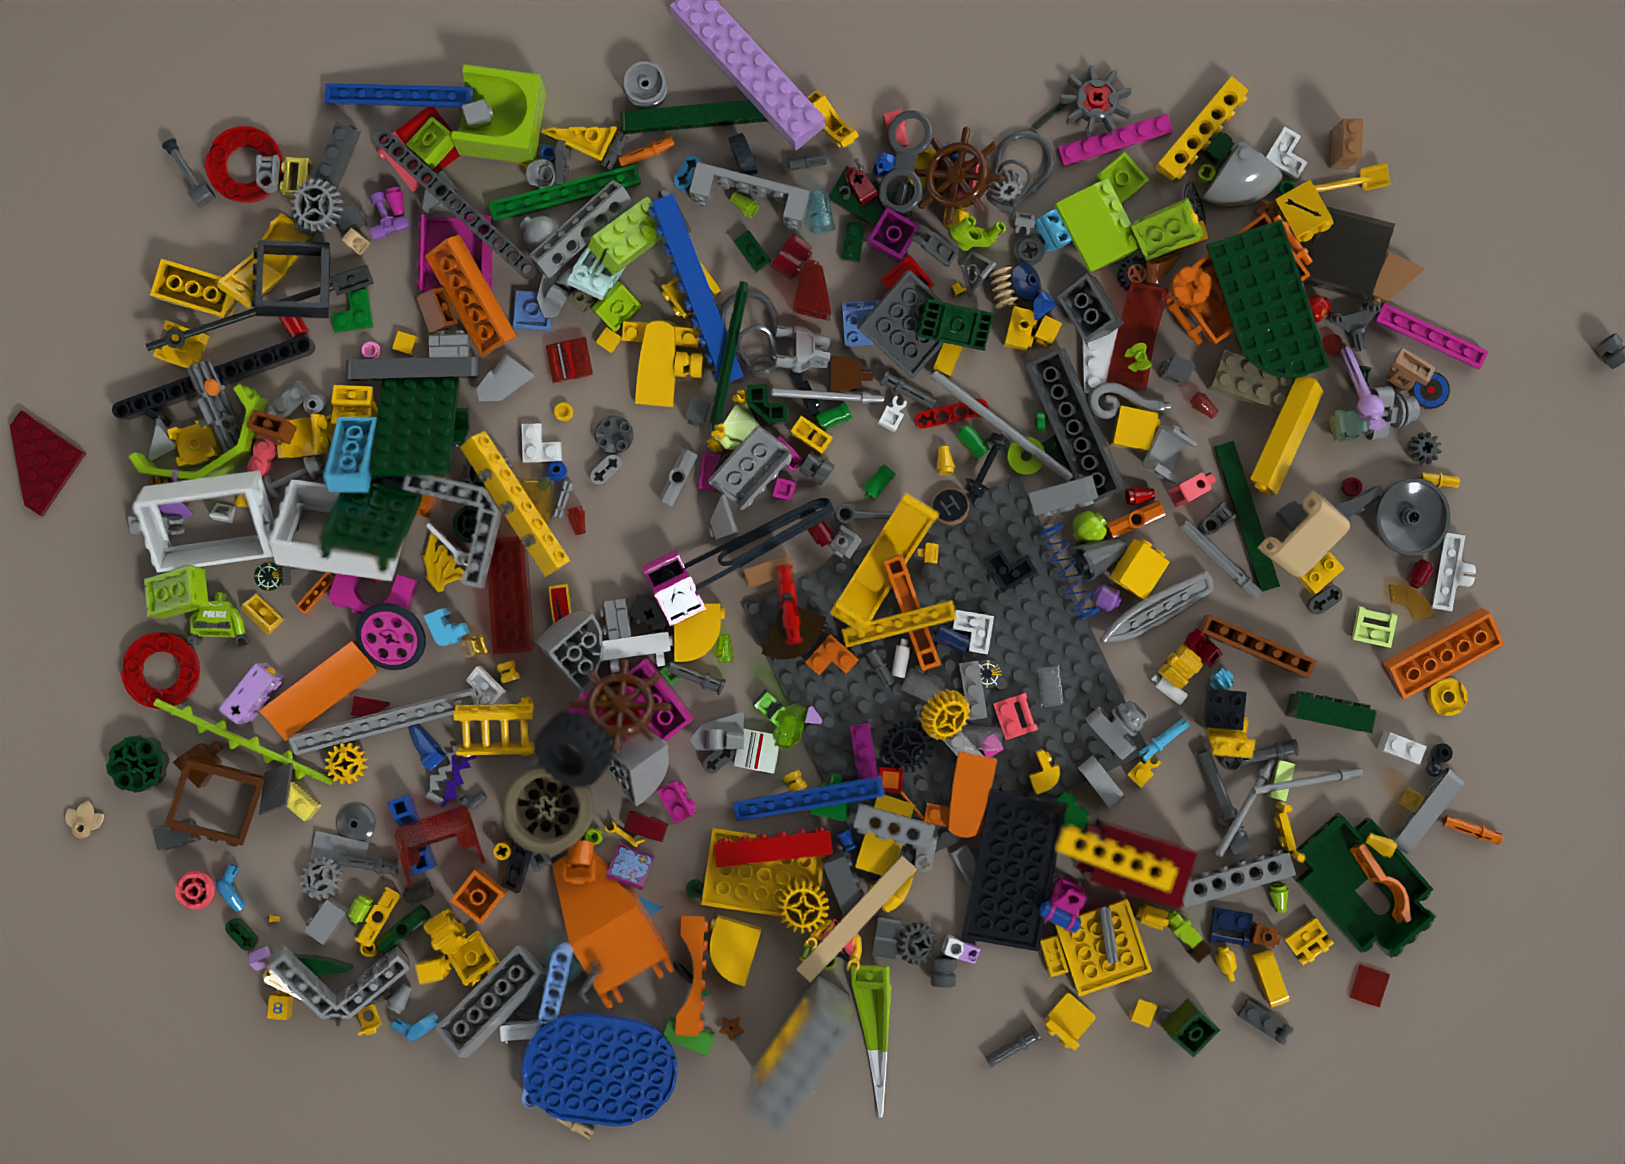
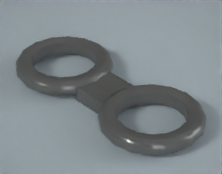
M916 110L904 111L898 114L890 124L888 140L892 148L897 152L895 168L887 172L881 179L878 187V197L881 204L885 208L888 207L899 214L913 210L921 200L923 185L919 176L915 173L917 155L925 151L933 137V127L929 118ZM907 119H917L922 122L925 128L923 140L913 148L901 146L896 138L898 126ZM898 176H905L912 180L915 193L908 203L897 206L888 200L886 189L892 179Z

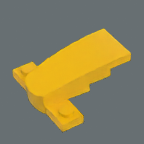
M653 320L649 322L623 321L622 341L642 342L635 404L664 407L674 406L676 346L698 348L699 332L697 328L679 326L666 320Z

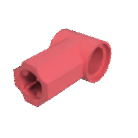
M902 109L883 114L886 130H889L892 120L903 112ZM903 121L898 126L896 138L901 146L908 147L909 140L905 129L906 124Z

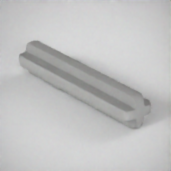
M1108 905L1099 907L1106 957L1108 963L1118 962L1111 910Z

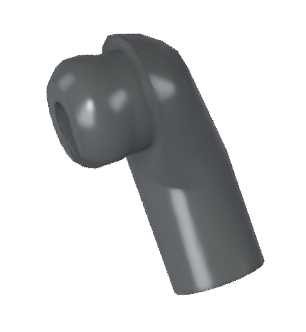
M480 791L474 797L460 795L457 802L463 808L475 809L488 797L483 791Z

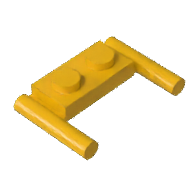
M1276 801L1275 807L1279 811L1274 812L1275 817L1273 820L1275 827L1279 828L1280 836H1278L1280 846L1290 853L1291 858L1303 862L1305 856L1296 851L1287 812L1292 811V807L1286 803Z

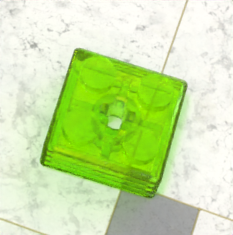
M794 703L791 706H787L784 711L781 710L777 716L779 726L773 734L775 747L778 745L779 748L782 747V749L785 748L787 750L801 740L808 711L807 706L804 707V705L801 706Z

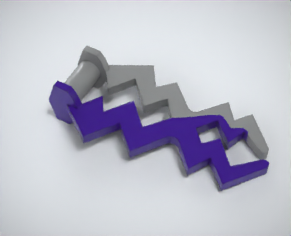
M458 745L452 746L454 752L447 753L450 765L438 768L439 775H430V790L426 795V799H430L440 805L441 808L448 801L458 798L454 786L464 784L460 770L471 768L468 761L477 758L476 755L460 757L462 763L457 764L454 757H457ZM452 771L455 780L445 782L449 791H443L445 799L433 793L434 790H440L436 781L448 779L445 772Z

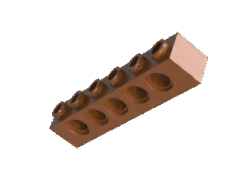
M1210 614L1204 615L1199 630L1205 636L1303 678L1310 677L1317 661Z

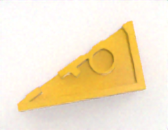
M611 126V128L569 127V129H557L555 127L542 129L541 133L556 141L564 140L566 141V146L602 162L608 151L607 148L611 145L618 129L615 126Z

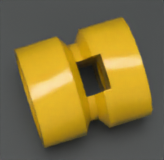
M676 351L675 376L686 377L690 375L691 378H702L704 354L692 353L688 355L687 352Z

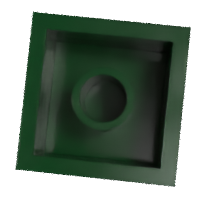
M1188 998L1161 1025L1171 1039L1193 1058L1220 1031L1218 1026Z

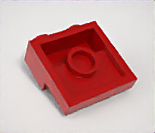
M911 255L880 279L889 291L908 269L931 291H933L932 288L934 287V283Z

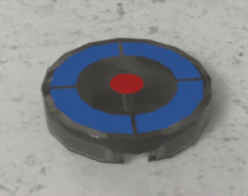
M1434 371L1426 385L1415 381L1410 389L1411 396L1417 399L1419 406L1423 409H1436L1444 405L1448 400L1450 385L1446 377Z

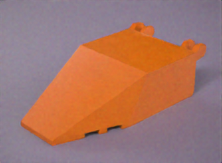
M593 851V859L596 861L594 881L585 882L584 884L566 882L563 879L564 860L568 858L567 854L555 861L552 867L569 944L588 977L592 973V964L595 961H600L594 967L596 970L604 969L601 973L597 974L592 984L603 1003L610 1009L613 1007V1003L607 992L612 990L616 1000L619 1003L622 1002L623 998L617 986L648 967L653 966L658 977H664L662 970L657 964L658 961L663 960L666 969L669 972L674 971L668 956L670 948L634 887L607 878L606 874L610 865L596 852ZM568 867V877H590V869H573Z

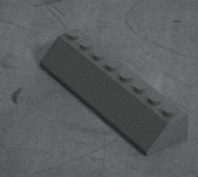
M1060 348L1026 364L1075 479L1093 476L1098 498L1094 499V502L1126 489L1098 422L1090 410L1087 397L1066 349Z

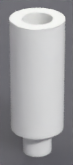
M901 639L900 646H896L892 676L905 678L910 647H908L909 640Z
M1154 674L1151 678L1156 683L1155 687L1177 704L1181 705L1187 698L1188 694L1178 686L1174 687L1163 676L1159 677L1157 674Z

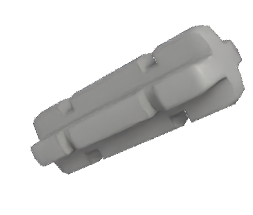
M562 482V491L559 492L555 504L556 508H554L552 513L554 517L563 518L565 512L563 510L564 508L566 509L570 496L569 491L573 487V484L570 482Z

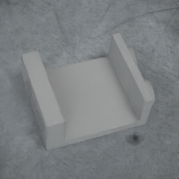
M1161 425L1142 467L1163 481L1178 485L1181 478L1172 472L1185 444L1196 447L1198 443L1191 439V435L1180 432V428L1175 425Z

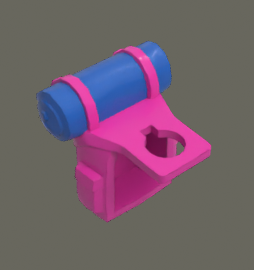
M1060 877L1052 885L1050 902L1045 901L1040 906L1039 915L1044 917V920L1064 928L1065 931L1076 933L1081 925V918L1078 917L1079 910L1083 907L1087 898L1084 893L1085 889L1068 879Z

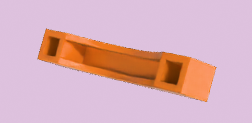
M902 554L884 559L883 561L902 613L920 609L921 607ZM928 627L909 631L922 671L941 665Z
M681 916L680 935L686 942L692 956L694 978L689 997L676 1014L675 1035L699 1036V1031L703 1032V1019H700V1011L704 1012V1000L701 999V992H705V980H702V972H706V960H703V952H707V940L703 939L704 932H708V921H704L705 916Z

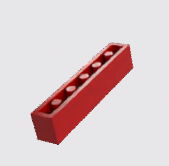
M821 826L815 827L814 831L808 832L806 829H796L795 833L787 834V831L775 832L776 835L768 836V833L756 834V838H749V835L738 836L737 840H729L728 837L719 838L718 842L714 843L716 868L831 855L830 829Z

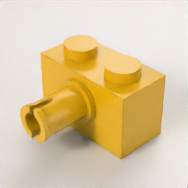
M1016 306L1012 308L1003 346L1021 351H1026L1028 347L1032 346L1034 336H1031L1032 328L1036 329L1038 322L1034 318L1033 310Z

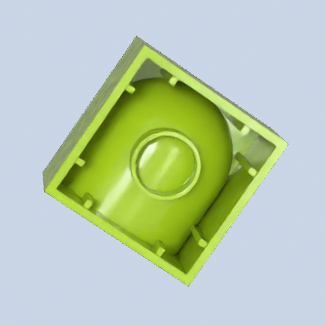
M463 64L465 87L473 88V102L485 100L486 106L490 105L493 117H490L491 124L469 130L464 114L462 115L459 129L457 132L452 131L451 137L459 155L522 164L536 161L546 99V90L541 75Z

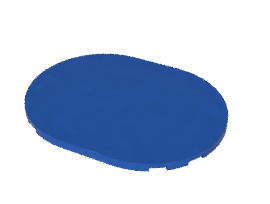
M595 1013L567 1014L548 1022L531 1038L522 1059L523 1085L528 1096L536 1106L546 1111L548 1115L561 1120L604 1126L634 1124L633 1122L647 1119L654 1115L669 1100L675 1088L678 1075L677 1060L673 1047L657 1028L637 1019Z

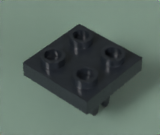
M1206 688L1203 727L1243 730L1247 692Z

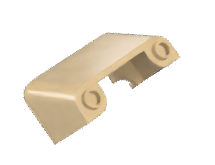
M1312 491L1303 502V507L1309 516L1283 543L1276 538L1270 537L1258 546L1266 556L1295 577L1306 575L1350 528L1348 519L1327 499L1315 491Z

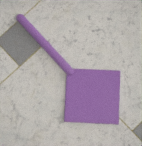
M173 470V482H177L176 470ZM182 501L164 503L159 506V509L165 514H169V516H182L183 520L194 513Z

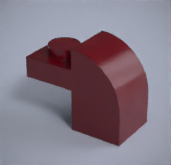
M1198 628L1190 632L1184 641V644L1201 658V662L1210 669L1223 655L1219 647L1209 641Z

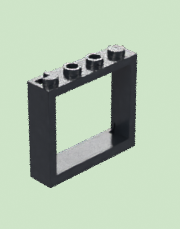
M258 240L257 248L254 247V259H257V264H253V275H256V280H252V292H255V297H251V307L255 308L256 316L329 318L330 243ZM264 254L321 256L320 303L262 301Z

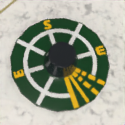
M273 563L260 565L254 575L257 586L265 591L277 589L282 583L280 567Z

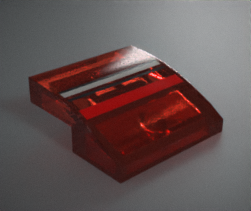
M585 337L546 345L553 383L593 375Z

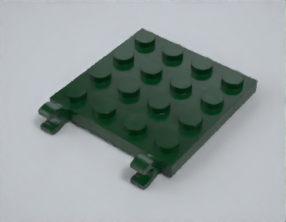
M370 482L368 492H340L319 536V542L322 543L319 548V552H322L321 558L329 559L332 547L336 546L379 557L376 564L379 566L378 571L386 573L389 561H396L423 500L422 494Z

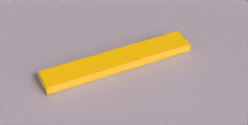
M951 600L871 621L863 634L852 627L843 628L841 631L845 646L850 647L956 620L957 616L953 601Z

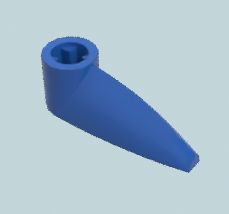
M1044 291L1032 301L1035 320L1044 317L1058 306L1047 291Z
M419 723L410 725V735L415 748L421 756V763L427 769L433 770L446 757L445 752Z

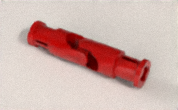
M792 564L775 567L779 578L777 585L780 606L784 610L782 620L783 627L786 628V644L803 642L799 631L801 624L796 609L797 596L795 581L792 580L791 574ZM785 592L790 593L793 599L788 598L783 601V594Z

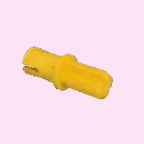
M1421 472L1419 479L1429 481L1438 488L1441 486L1458 488L1460 484L1459 477L1443 475L1442 473Z

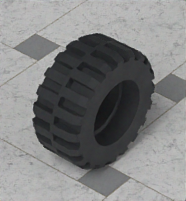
M565 711L555 714L539 731L534 741L535 757L538 758L540 767L543 766L544 771L550 774L555 781L559 780L561 784L571 785L574 788L593 785L607 769L613 758V746L611 745L610 737L606 736L607 732L604 728L601 729L599 727L600 724L598 722L592 721L591 717L587 715L582 716L579 712Z

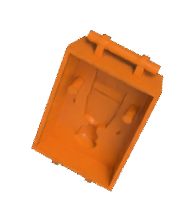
M1264 213L1236 234L1272 223V221ZM1278 215L1273 220L1275 222L1281 220L1282 218L1280 215ZM1282 219L1288 240L1297 252L1295 254L1292 250L1301 280L1303 281L1310 276V273L1299 259H1302L1306 266L1313 262V260L1308 255L1309 251L1302 247L1289 229L1290 225L1287 221L1284 222ZM1208 254L1193 266L1194 268L1198 267V270L1202 269V272L1205 271L1211 278V284L1209 285L1211 289L1209 290L1211 292L1206 300L1196 307H1183L1197 327L1193 328L1179 309V306H1177L1178 303H1175L1170 295L1163 299L1168 305L1167 309L1169 312H1173L1186 330L1188 338H1192L1196 345L1203 342L1198 335L1200 331L1207 341L1212 344H1217L1234 331ZM1191 284L1186 285L1188 291L1193 290Z

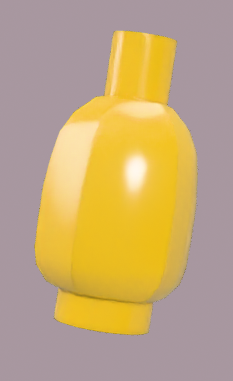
M1228 946L1218 947L1215 955L1217 966L1226 975L1227 981L1233 982L1235 981L1234 972L1237 968L1235 955L1229 950Z

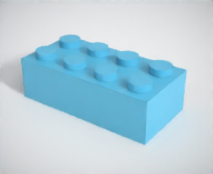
M338 417L324 474L329 492L369 491L372 478L370 475V464L377 417Z

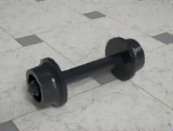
M993 432L990 438L985 440L992 448L976 480L966 478L967 483L964 489L970 493L971 497L978 496L982 498L983 494L989 491V488L982 483L998 451H1009L1008 445L1010 440L1005 438L1003 433L997 434Z

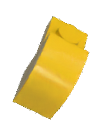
M1043 749L1034 751L1041 770L1028 775L1035 794H1040L1053 788L1060 776L1059 765L1054 764L1050 766L1049 763L1052 762L1049 753Z

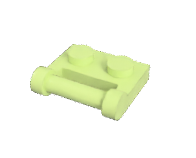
M1358 606L1351 640L1391 648L1397 614L1375 612ZM1364 617L1385 621L1388 625L1383 627L1365 623L1363 620Z

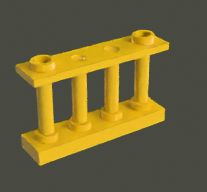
M534 704L456 705L453 713L454 721L461 722L463 743L458 744L456 756L512 754L528 756L534 754V742H529L528 720L533 719ZM470 720L481 721L482 743H471ZM490 720H499L501 722L502 743H490ZM508 720L520 721L521 742L509 741Z

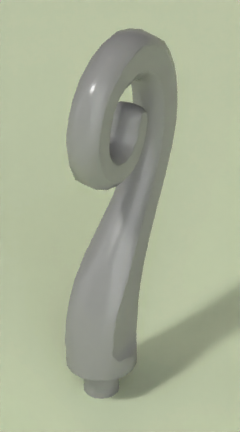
M1118 383L1100 384L1091 391L1088 398L1090 410L1095 416L1102 419L1116 416L1120 409L1118 399L1112 395H1107L1104 398V401L1111 405V409L1109 411L1101 409L1098 399L1104 393L1121 395L1140 410L1163 414L1164 410H1170L1171 408L1170 402H1164L1163 399H1146Z

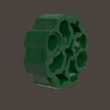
M142 735L126 737L109 751V761L106 764L107 774L114 780V785L119 789L133 791L134 793L150 790L153 786L164 780L167 775L166 767L169 764L168 753L162 749L161 743L155 738H147ZM147 743L152 747L150 753L146 750ZM125 775L130 779L129 784L124 782Z

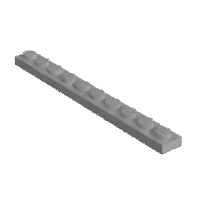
M470 688L293 734L288 739L294 754L298 755L453 715L456 705H480L475 689Z

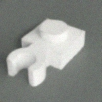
M898 396L893 398L891 402L892 408L886 406L878 422L879 425L894 433L904 416L899 411L903 410L907 404V401H904L902 405H897L896 400Z

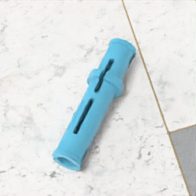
M1181 717L1156 739L1152 738L1150 740L1151 743L1138 751L1139 756H1143L1142 759L1146 762L1156 752H1161L1165 745L1190 727L1189 722L1184 723L1186 719Z

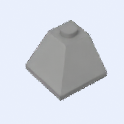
M725 494L721 495L710 520L711 526H708L711 537L715 536L716 540L738 534Z

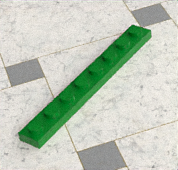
M637 165L488 202L494 222L591 198L612 180L622 185L624 189L641 185Z

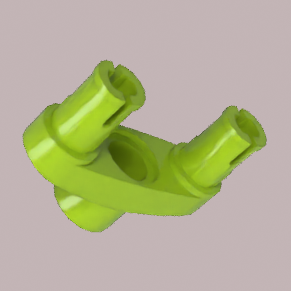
M966 215L961 222L956 223L950 228L952 237L964 251L970 250L973 246L990 247L1006 231L1005 224L999 221L987 230L975 227L976 220L971 215Z

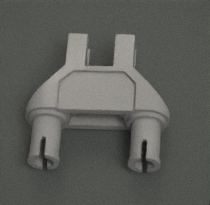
M776 325L774 337L791 339L793 343V357L776 354L775 367L791 368L793 372L801 373L810 367L827 368L828 361H830V352H827L830 338L816 336L800 325H795L793 328Z

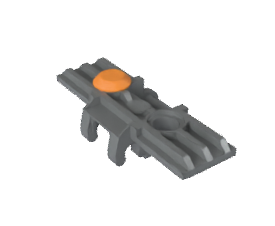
M208 359L186 367L199 396V399L189 404L191 408L200 407L204 419L198 423L200 428L212 424L226 453L238 444L242 429L237 420L239 415L235 413L225 392L226 387L221 385L211 361ZM227 423L229 429H225L222 424Z

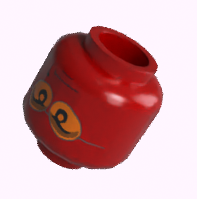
M1315 295L1308 300L1315 323L1330 315L1331 303L1327 297Z

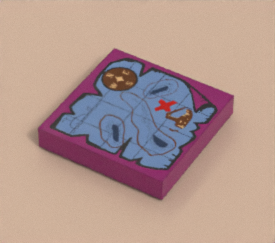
M619 843L606 877L642 890L655 856Z

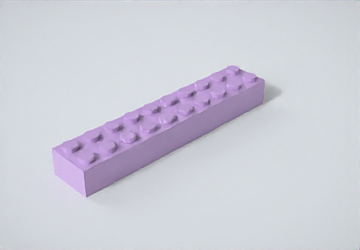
M676 0L670 5L672 17L795 150H798L825 127V117L717 0Z

